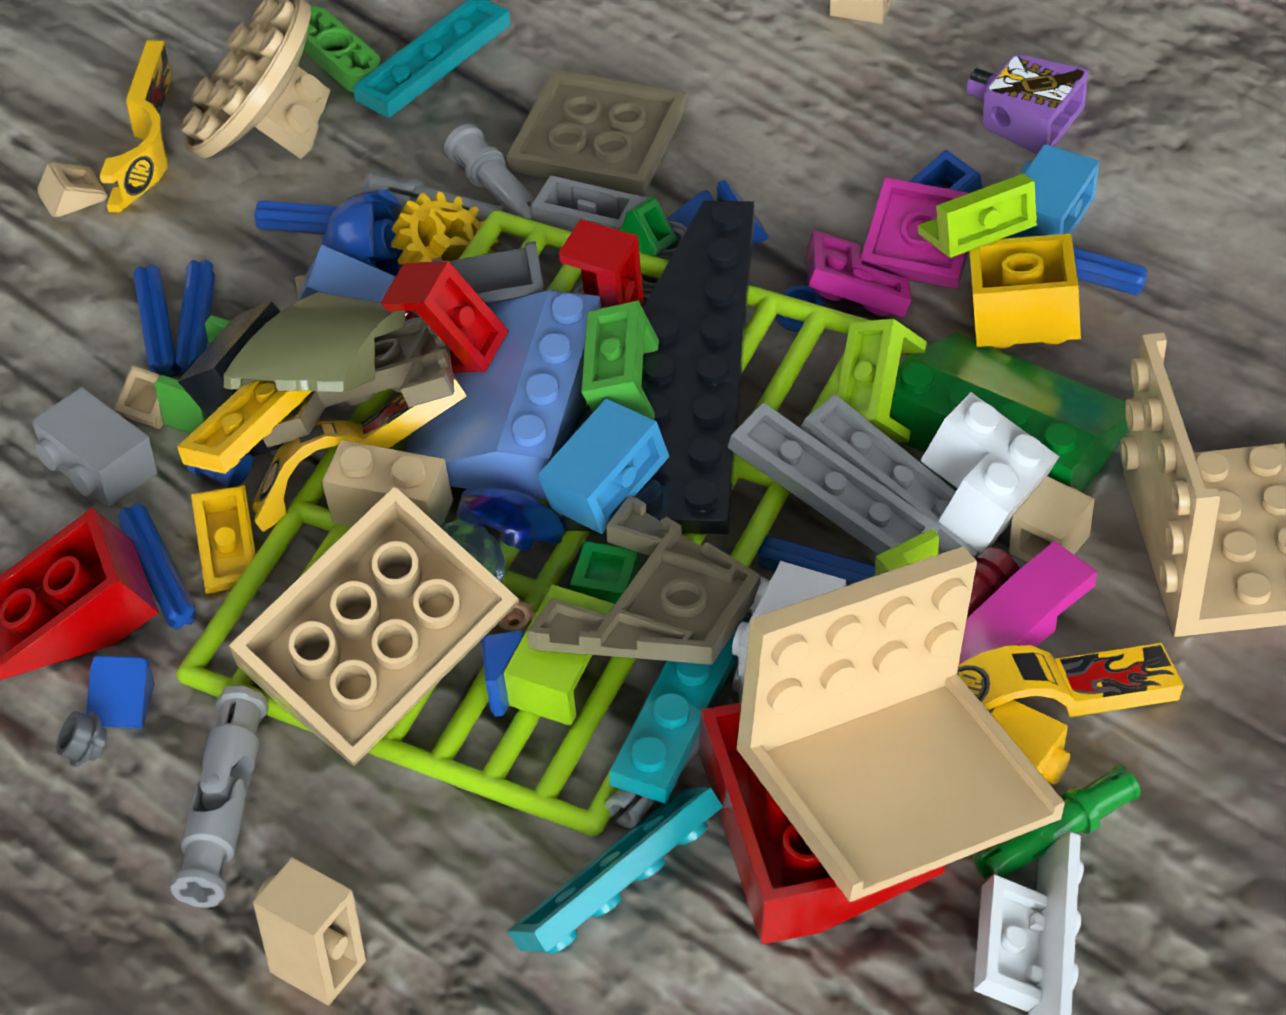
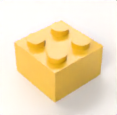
M1071 233L1000 239L969 251L977 347L991 346L1003 349L1014 344L1042 342L1054 345L1063 343L1066 340L1081 339L1079 285Z

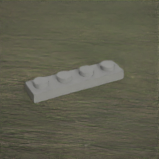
M836 394L805 418L800 427L801 429L941 526L938 533L939 548L942 551L947 552L964 546L974 558L980 554L938 522L956 491Z
M764 402L730 437L728 444L730 450L878 554L932 528L939 533L941 528L939 524Z

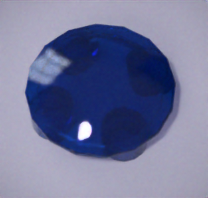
M498 487L470 488L462 492L456 514L458 518L469 524L477 526L488 525L501 531L500 540L504 544L521 550L532 549L534 540L560 543L567 532V523L546 504L524 493Z

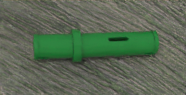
M1118 764L1110 772L1084 788L1072 787L1062 794V800L1065 804L1060 820L974 853L973 859L978 872L984 879L994 874L1006 879L1026 865L1041 858L1047 849L1067 831L1076 834L1080 832L1084 834L1093 832L1101 827L1100 820L1126 803L1140 797V786L1131 772L1121 776L1126 772V768Z

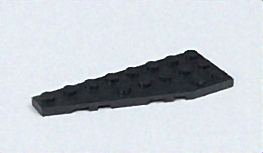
M703 201L642 308L659 339L657 351L643 354L641 387L655 412L654 420L658 424L670 457L637 493L635 498L646 503V513L659 521L668 517L681 525V534H729L735 453L728 448L731 435L737 430L755 220L754 201ZM587 405L572 431V436L593 413L589 405ZM561 514L563 531L596 532Z

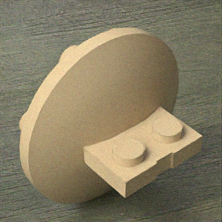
M263 0L253 15V22L249 26L242 22L234 29L227 41V46L230 47V50L220 62L211 78H203L191 95L190 100L196 103V105L186 114L179 127L185 133V143L188 150L200 158H209L240 140L254 127L300 159L312 149L319 128L318 120L324 112L330 89L323 85L315 76L308 74L298 67L306 43L311 16V6L306 0Z

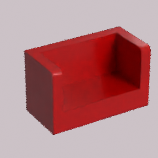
M580 219L559 250L560 262L581 269L583 294L600 296L601 308L633 301H639L643 308L644 295L638 236Z
M449 261L404 263L381 300L382 306L387 311L415 310L450 349L453 373L486 372L509 332Z

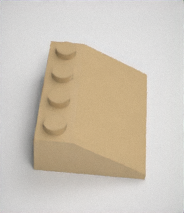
M394 486L229 645V648L237 666L266 694L355 766L519 603V598Z

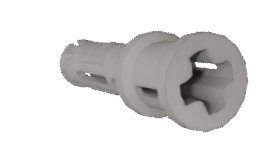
M474 124L461 125L453 130L444 145L445 155L453 163H460L465 169L467 179L475 186L485 187L502 206L508 209V213L532 220L531 205L535 198L506 168L504 154L496 147L488 146L484 141L482 131Z

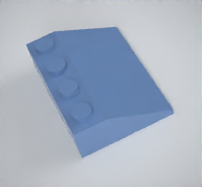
M547 290L487 305L509 330L486 372L453 373L464 390L466 397L412 432L405 452L445 459L449 483L452 487L547 499L537 475L572 437V431L582 416L586 404V399L581 390L588 311L601 309L600 296Z

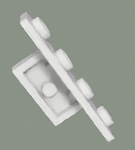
M1067 831L1039 858L1036 891L995 874L982 885L974 991L1027 1011L1028 1015H1071L1073 988L1078 978V965L1074 962L1075 937L1081 924V913L1077 910L1078 885L1084 870L1083 861L1080 860V835Z

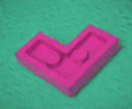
M813 229L806 246L808 287L814 288L816 293L830 300L839 301L845 298L860 303L867 311L879 316H888L891 313L903 318L905 317L911 303L908 279L863 265L861 262L860 244Z

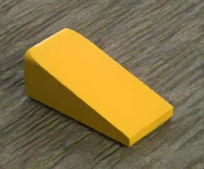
M245 485L191 494L206 594L232 590L256 555Z

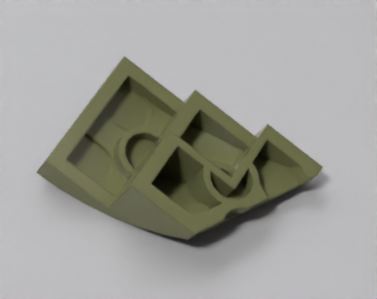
M319 292L305 297L278 313L246 343L224 373V388L239 390L244 385L264 380L275 382L277 391L346 392L375 380L374 338L405 327V311H387L381 302Z

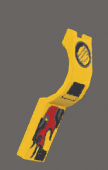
M146 40L126 98L133 135L143 139L142 143L122 155L106 158L100 173L101 183H114L118 180L119 184L118 187H114L111 190L107 202L108 212L120 213L154 186L168 168V149L160 116L172 79L165 41Z
M454 374L455 392L453 396L409 408L403 395H401L357 425L345 420L319 421L309 435L284 443L278 449L251 504V508L256 514L255 522L261 531H266L287 514L284 503L287 481L300 461L317 450L338 446L341 440L390 448L466 397Z
M1162 643L1054 659L1050 652L1032 645H1007L982 652L958 665L957 671L959 677L988 711L1013 699L1042 696L1055 698L1062 703L1069 717L1177 701L1180 699L1184 686Z

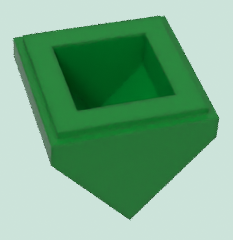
M654 196L626 212L620 231L638 236L639 252L654 256L677 241L670 223Z

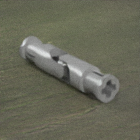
M246 686L226 687L217 697L216 707L219 717L216 727L210 730L202 758L203 771L201 779L195 788L181 842V849L185 855L181 871L172 879L170 886L171 893L177 900L193 907L209 908L217 906L224 899L226 893V886L222 881L226 863L231 861L235 854L246 804V790L251 781L260 746L256 733L259 722L267 715L269 707L268 700L262 693Z

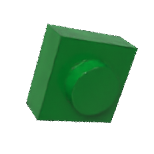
M585 541L570 583V590L616 604L638 573L640 553L623 547Z

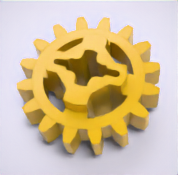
M437 192L432 201L425 193H421L415 203L409 200L391 229L396 233L391 246L403 250L397 261L403 265L404 263L432 262V259L442 258V261L458 260L484 223V221L479 222L476 218L479 209L475 206L467 211L462 207V198L459 196L452 203L447 202L443 192ZM497 238V240L495 241V243L492 245V247L490 248V250L488 251L487 254L496 253V252L493 251V250L495 249V247H496L497 244L499 243L498 238Z

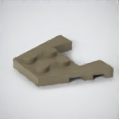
M421 317L406 320L405 327L374 338V381L346 392L312 391L300 405L296 406L273 428L269 435L263 438L267 448L309 435L327 406L347 401L348 405H358L369 400L376 392L393 388L395 392L402 393L409 408L453 396L455 388L450 349Z
M628 496L607 524V543L646 554L650 557L607 615L552 598L528 629V647L541 651L712 665L754 603L757 590L761 584V575L708 542L699 546L681 534V525L668 517L659 521L646 513V503L638 498Z

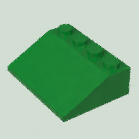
M957 332L927 346L925 353L907 356L899 365L889 416L911 431L909 442L901 443L925 453L944 419L972 392L1057 454L1059 459L1048 474V477L1067 486L1074 487L1082 493L1119 445L1121 438L1125 437L1129 431L1125 415V401L994 347H977L976 340Z

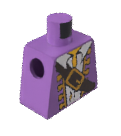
M1019 54L1012 56L998 74L976 68L968 80L967 94L984 100L982 124L987 130L1038 154L1044 144L1054 147L1084 109L1089 70Z

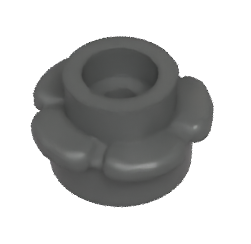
M77 711L72 712L64 722L59 733L56 746L57 754L69 758L70 765L74 767H79L87 760L95 761L101 754L107 739V730L101 727V718L95 712H90L87 715Z

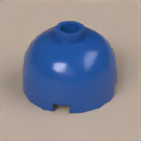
M381 189L349 197L333 211L326 228V234L322 239V245L396 276L402 267V264H399L397 260L403 250L391 246V242L396 236V233L391 229L397 219L393 208L402 207L400 202L389 190Z

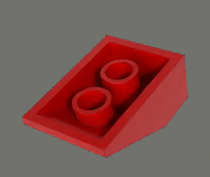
M93 507L0 575V680L113 646L159 613L133 540Z

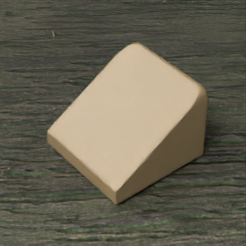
M53 162L47 163L37 190L39 197L53 217L64 216L105 201L107 197L106 191L90 167Z
M131 366L114 411L123 418L160 429L164 423L154 383L161 375Z

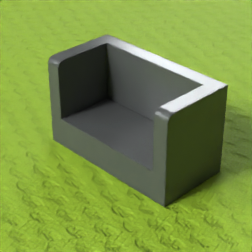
M535 241L525 243V248L449 261L486 305L545 291ZM442 258L432 259V262L442 261Z

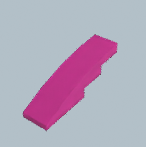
M1053 541L1010 577L967 618L959 664L982 652L1007 645H1032L1034 647L1039 645L1056 631L1057 616L1095 587L1097 571Z

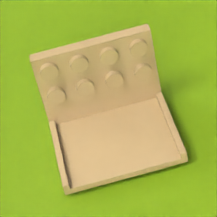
M1165 333L1144 334L1141 338L1139 358L1132 359L1130 372L1134 397L1127 399L1125 403V415L1129 434L1128 437L1121 438L1120 455L1124 468L1123 476L1174 637L1286 625L1285 445L1280 443L1193 452L1164 367L1167 343Z
M964 546L750 619L737 750L849 902L1058 821L1062 817L1065 802L957 674L977 560Z

